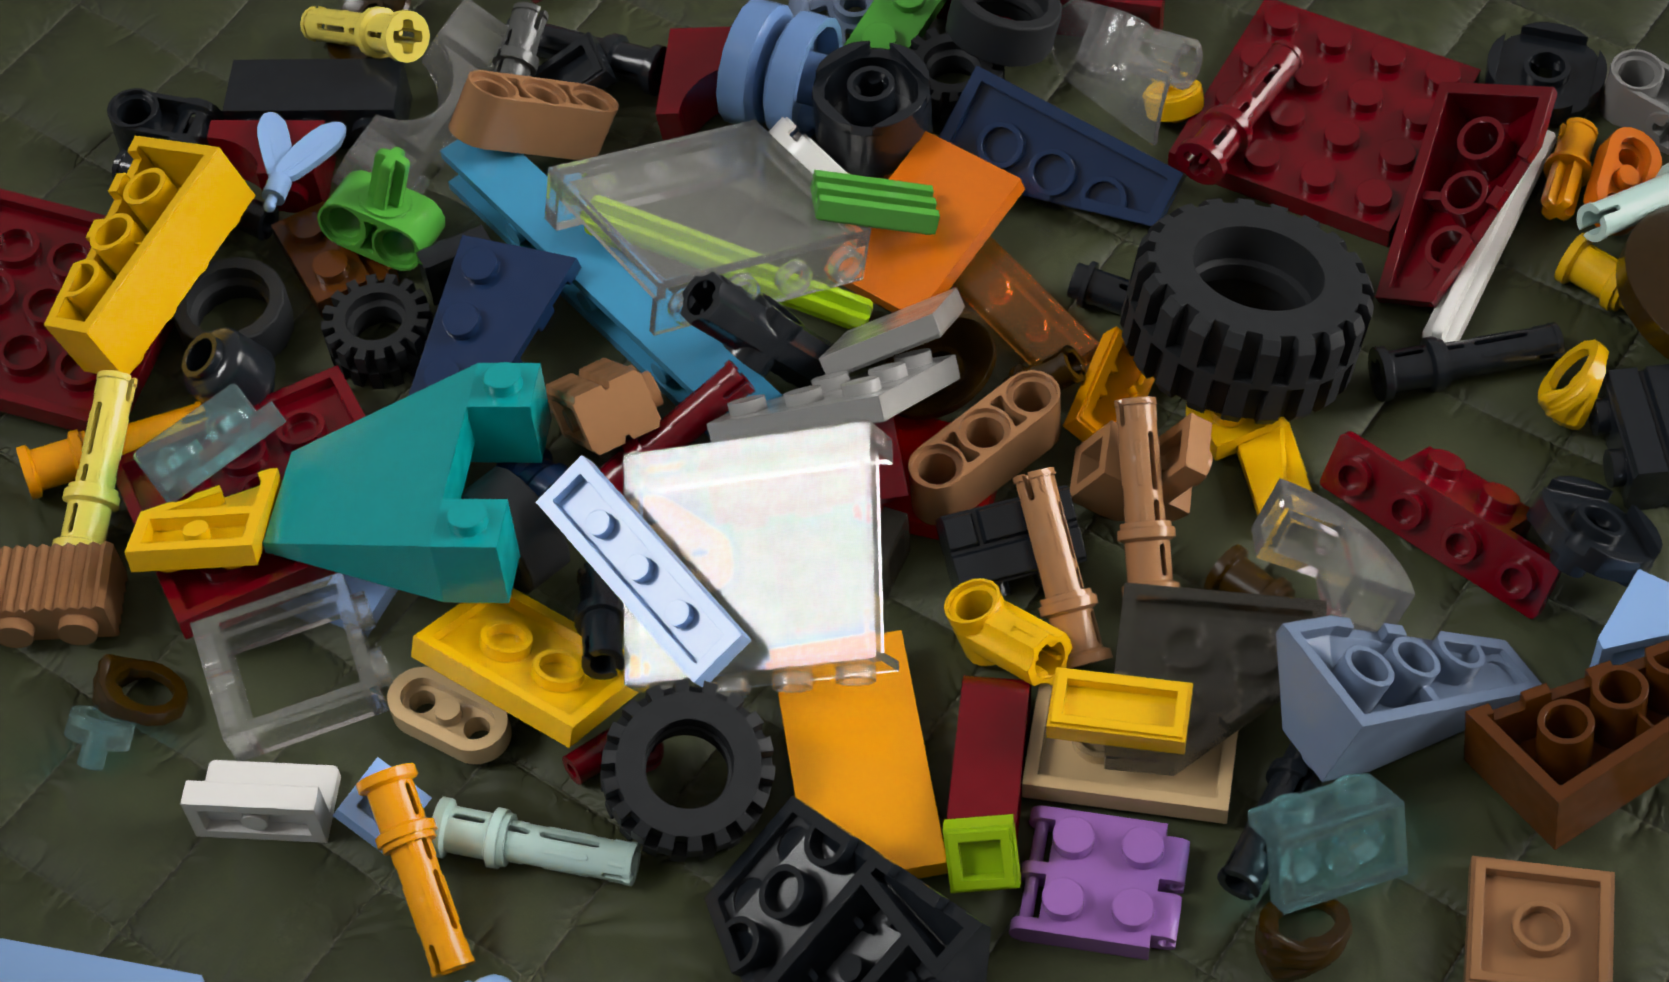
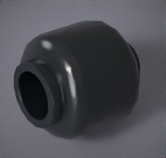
M217 328L209 333L197 336L186 349L182 359V370L187 392L198 401L221 414L227 411L244 410L261 403L268 394L274 392L276 365L272 353L233 328Z

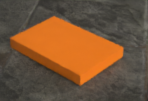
M925 131L921 139L911 149L888 180L933 186V197L936 198L937 202L936 210H939L940 214L936 234L925 235L853 225L821 267L827 278L858 295L871 299L873 303L892 313L950 290L1024 192L1025 188L1022 180Z

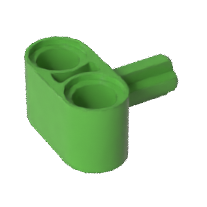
M396 146L391 150L381 148L376 152L372 173L357 170L346 175L320 208L317 215L318 225L329 240L341 247L399 271H410L419 265L416 252L435 243L445 227V216L441 208L433 200L406 188L410 161L405 157V151Z

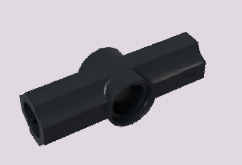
M714 271L701 277L695 275L682 292L684 300L680 314L690 325L721 342L733 356L756 373L767 376L771 371L798 388L812 386V379L826 375L819 358L833 343L806 328L793 313L767 294L759 292L755 297L741 286H737L723 275H719Z

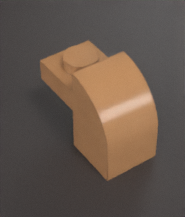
M1190 413L1158 437L1166 520H1171L1172 522L1190 514L1192 487L1199 485L1206 478L1213 460L1212 453L1209 451L1212 423L1193 413ZM1111 420L1075 448L1070 493L1074 503L1108 519L1125 522L1118 447V425Z

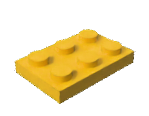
M514 588L512 589L509 603H459L415 634L411 650L412 658L568 748L647 687L652 666L622 649L625 665L622 671L616 668L618 674L616 677L607 680H597L589 677L581 667L583 655L582 637L577 633L574 622Z

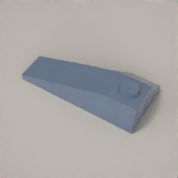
M1332 615L1282 623L1276 632L1282 729L1300 752L1307 766L1316 773L1322 782L1373 771L1465 730V711L1489 703L1492 709L1519 701L1521 691L1542 684L1508 642L1502 639L1440 631L1434 640L1409 637L1402 625L1384 623L1378 632L1354 629L1350 618Z

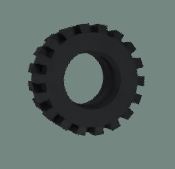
M689 679L674 680L673 687L664 690L658 684L647 689L645 697L640 701L636 702L632 699L622 709L620 719L617 722L613 721L607 733L605 748L602 752L600 775L601 792H604L606 800L605 807L610 818H615L620 825V833L629 842L632 839L643 845L642 851L656 857L657 853L671 856L670 861L685 862L688 857H699V861L714 858L716 852L725 848L729 851L740 843L741 838L748 831L751 832L759 821L770 797L769 794L775 776V766L772 765L774 748L771 737L764 736L762 731L764 722L757 712L754 711L749 714L742 707L744 699L733 691L729 697L717 692L718 684L704 681L703 688L689 686ZM682 735L695 736L708 741L721 753L727 765L728 776L723 792L714 802L700 808L683 809L667 804L652 791L646 777L647 760L651 751L668 738Z

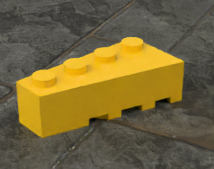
M134 136L127 151L133 158L127 174L116 173L108 190V193L114 199L105 219L93 221L85 237L92 247L86 259L73 263L44 323L47 330L84 372L97 374L102 370H114L129 375L142 362L146 351L165 324L174 316L181 301L198 277L207 269L209 261L230 231L237 226L242 214L256 196L220 147Z

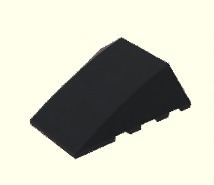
M791 796L704 898L731 973L741 977L742 982H987L991 937L990 926L794 796Z

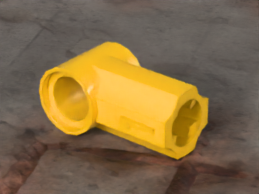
M984 578L968 580L955 587L946 597L944 603L945 615L966 657L973 664L979 666L997 665L1033 686L1040 683H1047L1052 686L1055 668H1067V659L1073 649L1068 635L1006 601L999 587L993 581Z

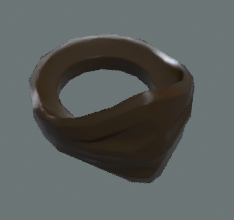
M106 654L100 659L97 672L93 678L92 695L93 706L100 712L114 719H121L144 726L166 725L182 717L189 700L188 691L184 681L170 668L154 661ZM150 678L166 686L172 693L173 698L163 705H143L124 695L122 687L136 680Z
M1312 890L1291 891L1268 902L1261 910L1255 929L1254 944L1256 955L1265 973L1272 981L1289 982L1306 978L1329 966L1340 957L1351 937L1353 927L1348 909L1335 897ZM1302 907L1322 910L1330 915L1335 922L1332 929L1325 934L1317 937H1308L1301 942L1285 937L1278 931L1281 917L1292 909Z

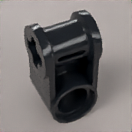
M131 88L121 91L111 99L107 107L108 117L119 151L127 150L134 136L210 146L207 134L211 120H225L223 112L207 100L155 93L142 88Z

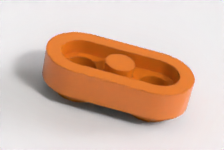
M1622 127L1612 133L1597 150L1583 203L1596 202L1655 178L1662 167L1661 153L1655 142L1644 132L1632 127ZM1599 223L1594 224L1596 227L1601 226ZM1636 225L1612 235L1622 236L1628 234Z

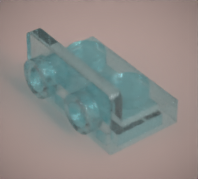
M231 384L139 448L133 457L167 503L176 502L287 421L272 401L256 411L236 384Z
M1371 774L1343 775L1332 784L1303 793L1283 794L1273 799L1271 803L1248 810L1249 826L1266 841L1271 902L1284 915L1408 875L1404 801Z

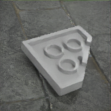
M929 348L913 350L894 356V363L871 368L864 374L849 377L848 371H841L816 377L811 380L812 386L791 390L778 398L766 401L765 395L760 394L733 400L727 403L729 413L707 423L712 448L884 422L961 379L956 355L932 358Z

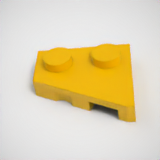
M269 468L257 472L260 486L227 497L223 496L220 485L197 492L185 500L168 502L141 511L124 552L131 573L149 571L170 573L184 569L220 567L236 569L243 566L258 565L264 548L263 540L282 483L278 468Z

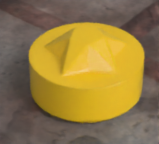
M1174 77L1159 81L1150 86L1144 94L1148 117L1158 122H1183L1187 118L1201 112L1204 107L1202 84L1191 77Z

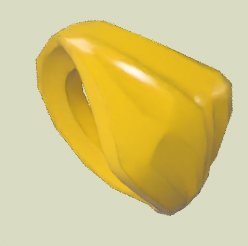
M1593 339L1576 345L1554 364L1540 384L1538 403L1545 411L1546 416L1552 418L1560 426L1571 430H1580L1585 425L1606 374L1609 350L1604 344ZM1588 356L1587 361L1570 383L1564 388L1556 390L1564 373L1579 359Z

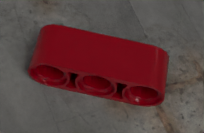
M964 675L947 819L1013 814L1018 846L1022 806V780L1027 755L1032 685L1021 679Z

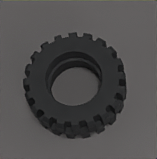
M1218 198L1205 200L1199 207H1195L1192 203L1179 207L1170 215H1165L1149 228L1148 234L1142 238L1138 247L1121 311L1120 324L1123 328L1122 338L1130 356H1134L1133 360L1137 368L1146 379L1154 377L1160 391L1170 398L1176 395L1186 400L1187 407L1195 411L1204 413L1205 409L1220 413L1221 419L1239 422L1241 418L1254 419L1255 424H1273L1279 417H1285L1288 422L1304 418L1311 414V411L1317 412L1335 401L1337 395L1346 389L1351 380L1373 314V299L1375 295L1372 283L1355 251L1347 252L1345 241L1333 231L1327 234L1321 230L1319 222L1306 215L1302 218L1287 213L1288 208L1272 203L1269 208L1255 205V201L1237 198L1234 203H1223L1222 199Z

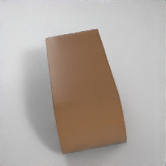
M474 70L467 77L448 128L458 140L475 148L593 161L598 158L619 104L616 99L604 90L587 84Z
M1022 371L1010 377L918 447L910 456L908 463L911 505L917 518L926 524L936 526L935 520L941 516L975 508L1050 450L1057 443L1061 434V392L1057 381L1051 375L1042 371Z

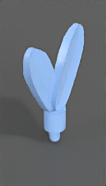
M267 112L262 115L257 126V137L263 163L269 177L262 192V197L265 200L263 208L266 212H273L276 205L284 204L292 182L319 166L342 146L346 137V126L344 123L331 122L320 125L292 147L285 120L275 112Z

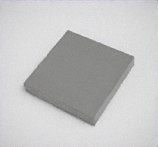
M957 287L846 331L819 358L825 374L841 371L851 373L940 338L965 308Z

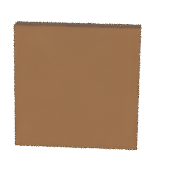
M1472 856L1468 876L1463 982H1613L1615 872Z

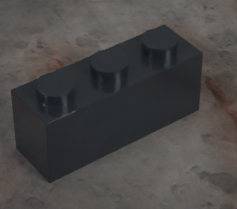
M392 58L233 60L222 112L225 120H260L264 113L275 112L284 120H325L326 124L341 122L346 126V137L339 149L374 150L394 148L395 146L404 148L413 97L404 63L394 61Z

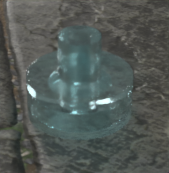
M77 705L72 706L70 709L64 736L82 745L77 765L86 769L101 771L104 768L108 751H129L137 723L114 719L103 714L93 706Z

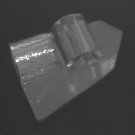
M1070 0L1062 6L1061 20L1052 46L1058 74L1152 146H1156L1158 143L1162 111L1169 86L1180 90L1189 88L1200 72L1203 57L1202 46L1197 39L1153 28L1144 20L1125 11L1085 0Z

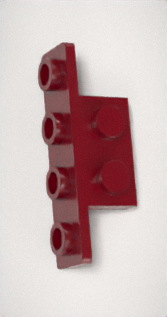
M1347 431L1339 436L1320 478V485L1324 489L1524 616L1534 619L1542 613L1562 572L1551 563L1549 553L1522 537L1528 533L1532 525L1526 516L1530 507L1520 502V497L1515 491L1503 484L1484 480L1465 468L1466 465L1460 457L1447 450L1434 449L1429 446L1405 460L1399 461L1352 431Z

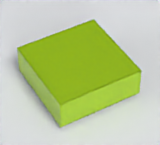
M1013 814L944 819L942 831L951 893L1020 888L1021 872Z

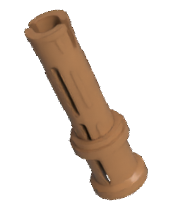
M1131 397L1114 401L1116 423L1118 425V447L1125 520L1124 524L1119 525L1120 531L1116 532L1117 542L1124 544L1127 584L1121 587L1122 597L1157 596L1181 592L1180 582L1173 580L1170 540L1176 537V528L1172 526L1171 520H1166L1165 505L1163 503L1156 397Z
M1054 467L1027 472L1028 475L1021 474L1013 477L1046 599L1040 601L1041 607L1038 610L1041 618L1048 619L1050 625L1068 635L1073 649L1067 659V668L1073 669L1113 658L1111 648L1103 646L1093 607L1099 603L1097 595L1092 593L1091 588H1084L1054 475L1056 474Z

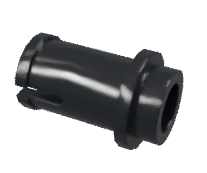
M1092 261L1090 265L1079 262L1072 275L1067 297L1077 300V307L1084 308L1086 304H1090L1121 315L1130 280L1100 270L1098 262Z

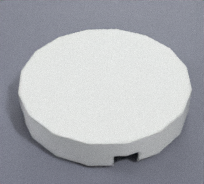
M782 117L769 131L812 174H814V169L848 174L806 134L802 135L798 131L791 137L790 133L797 126L788 117Z

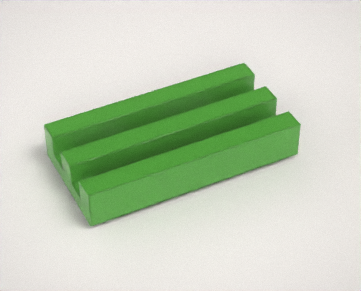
M814 169L810 190L816 219L917 234H936L940 214L939 210H936L937 202L936 198L933 197L934 190L932 185Z

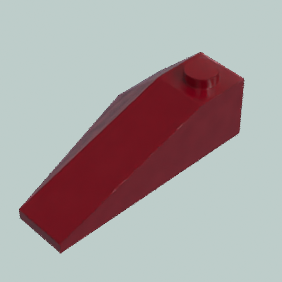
M1440 82L1375 295L1379 303L1437 307L1542 148L1558 94L1554 87Z

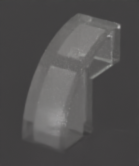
M1279 478L1251 527L1256 558L1314 577L1323 616L1332 615L1350 618L1354 629L1378 632L1384 623L1397 625L1415 597V592L1407 573L1392 552L1367 527L1340 507L1310 490Z

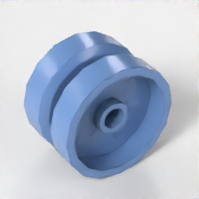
M750 0L745 4L732 24L723 48L718 70L716 98L718 112L723 120L751 129L760 128L766 122L768 129L771 130L782 117H788L797 126L790 133L791 137L799 131L802 135L806 134L811 138L815 134L812 86L816 79V70L820 62L827 55L843 46L841 27L837 19L811 11H800L794 17L788 5L769 0Z

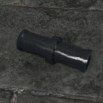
M586 562L584 563L585 570L579 568L577 571L580 603L574 612V626L577 633L582 637L583 655L581 667L589 677L597 680H607L618 675L616 668L620 671L624 669L625 657L622 651L621 635L626 629L627 612L615 592L594 568Z

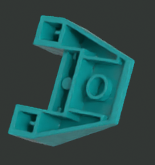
M476 363L292 451L263 540L265 552L441 602L509 603L520 559V551L508 499H461L470 462L542 463L552 416L541 363Z

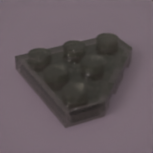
M1125 582L1114 674L1193 683L1192 703L1185 755L1106 745L1104 769L1174 776L1281 701L1276 632L1282 623L1326 616L1327 601Z

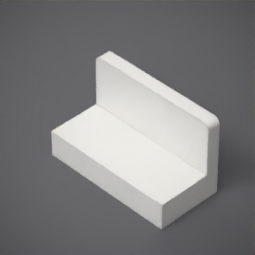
M213 760L209 763L205 781L186 780L180 805L197 837L328 843L341 775L338 768L334 765Z

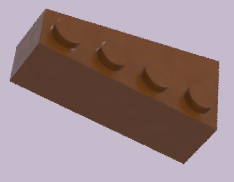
M1669 640L1645 648L1644 657L1624 664L1613 665L1609 660L1585 669L1584 678L1550 689L1547 683L1521 691L1519 701L1492 709L1489 703L1465 711L1464 760L1554 850L1669 777Z

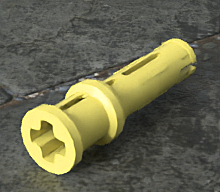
M311 6L304 11L300 21L301 32L309 41L356 46L368 57L379 59L391 57L394 61L404 63L417 61L423 56L428 48L430 39L429 27L425 19L417 12L409 10L393 12L389 8L375 6L366 9L363 13L348 10L327 9L322 6H318V8ZM403 31L413 32L414 37L402 36Z
M102 370L97 373L95 394L89 413L79 468L75 481H71L64 488L62 499L67 503L61 536L53 539L52 545L56 543L64 546L67 542L75 546L79 542L89 545L93 541L102 544L107 539L111 515L119 510L121 504L119 492L115 490L116 476L124 447L131 405L138 384V380L131 378V375L114 370Z

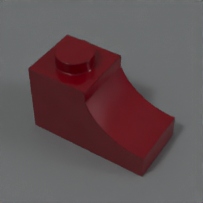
M732 26L670 28L656 108V118L666 153H689L692 141L700 128L715 115L719 114L716 98L718 70L723 48Z
M211 120L207 134L209 145L220 147L241 177L261 188L263 192L269 177L263 163L257 137V126L260 120ZM285 120L292 147L309 132L320 125L326 124L325 120ZM335 153L312 171L292 182L284 204L276 205L279 211L297 213L328 200L336 163Z

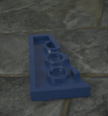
M977 65L939 138L1021 178L1025 188L1021 196L1150 227L1167 214L1187 175Z
M462 235L408 396L476 363H523L521 360L522 354L537 330L542 332L555 312L553 304L566 284L571 286L582 267L577 258Z

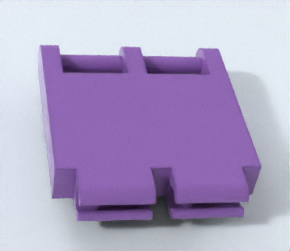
M1035 806L1031 809L1029 824L1035 830L1030 858L1021 864V881L1025 883L1020 914L1011 919L1009 929L1011 937L1020 941L1144 960L1149 959L1150 948L1174 950L1176 948L1182 907V897L1177 894L1184 893L1190 852L1189 840L1167 836V823L1050 806ZM1048 832H1053L1049 862H1043ZM1041 886L1044 887L1039 918H1035L1033 915L1038 887Z

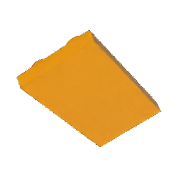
M902 630L771 651L795 797L918 879L948 874L945 847Z

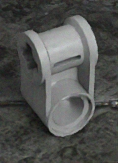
M1630 49L1622 51L1614 57L1610 65L1600 99V111L1603 117L1613 125L1632 127L1644 132L1655 142L1659 151L1669 155V65L1652 53L1644 50Z

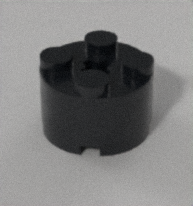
M870 41L850 43L827 55L820 62L816 70V79L812 86V102L817 145L851 175L882 179L885 175L894 173L911 149L921 139L925 131L933 134L931 85L928 68L915 52L902 45L889 42V50L871 48Z

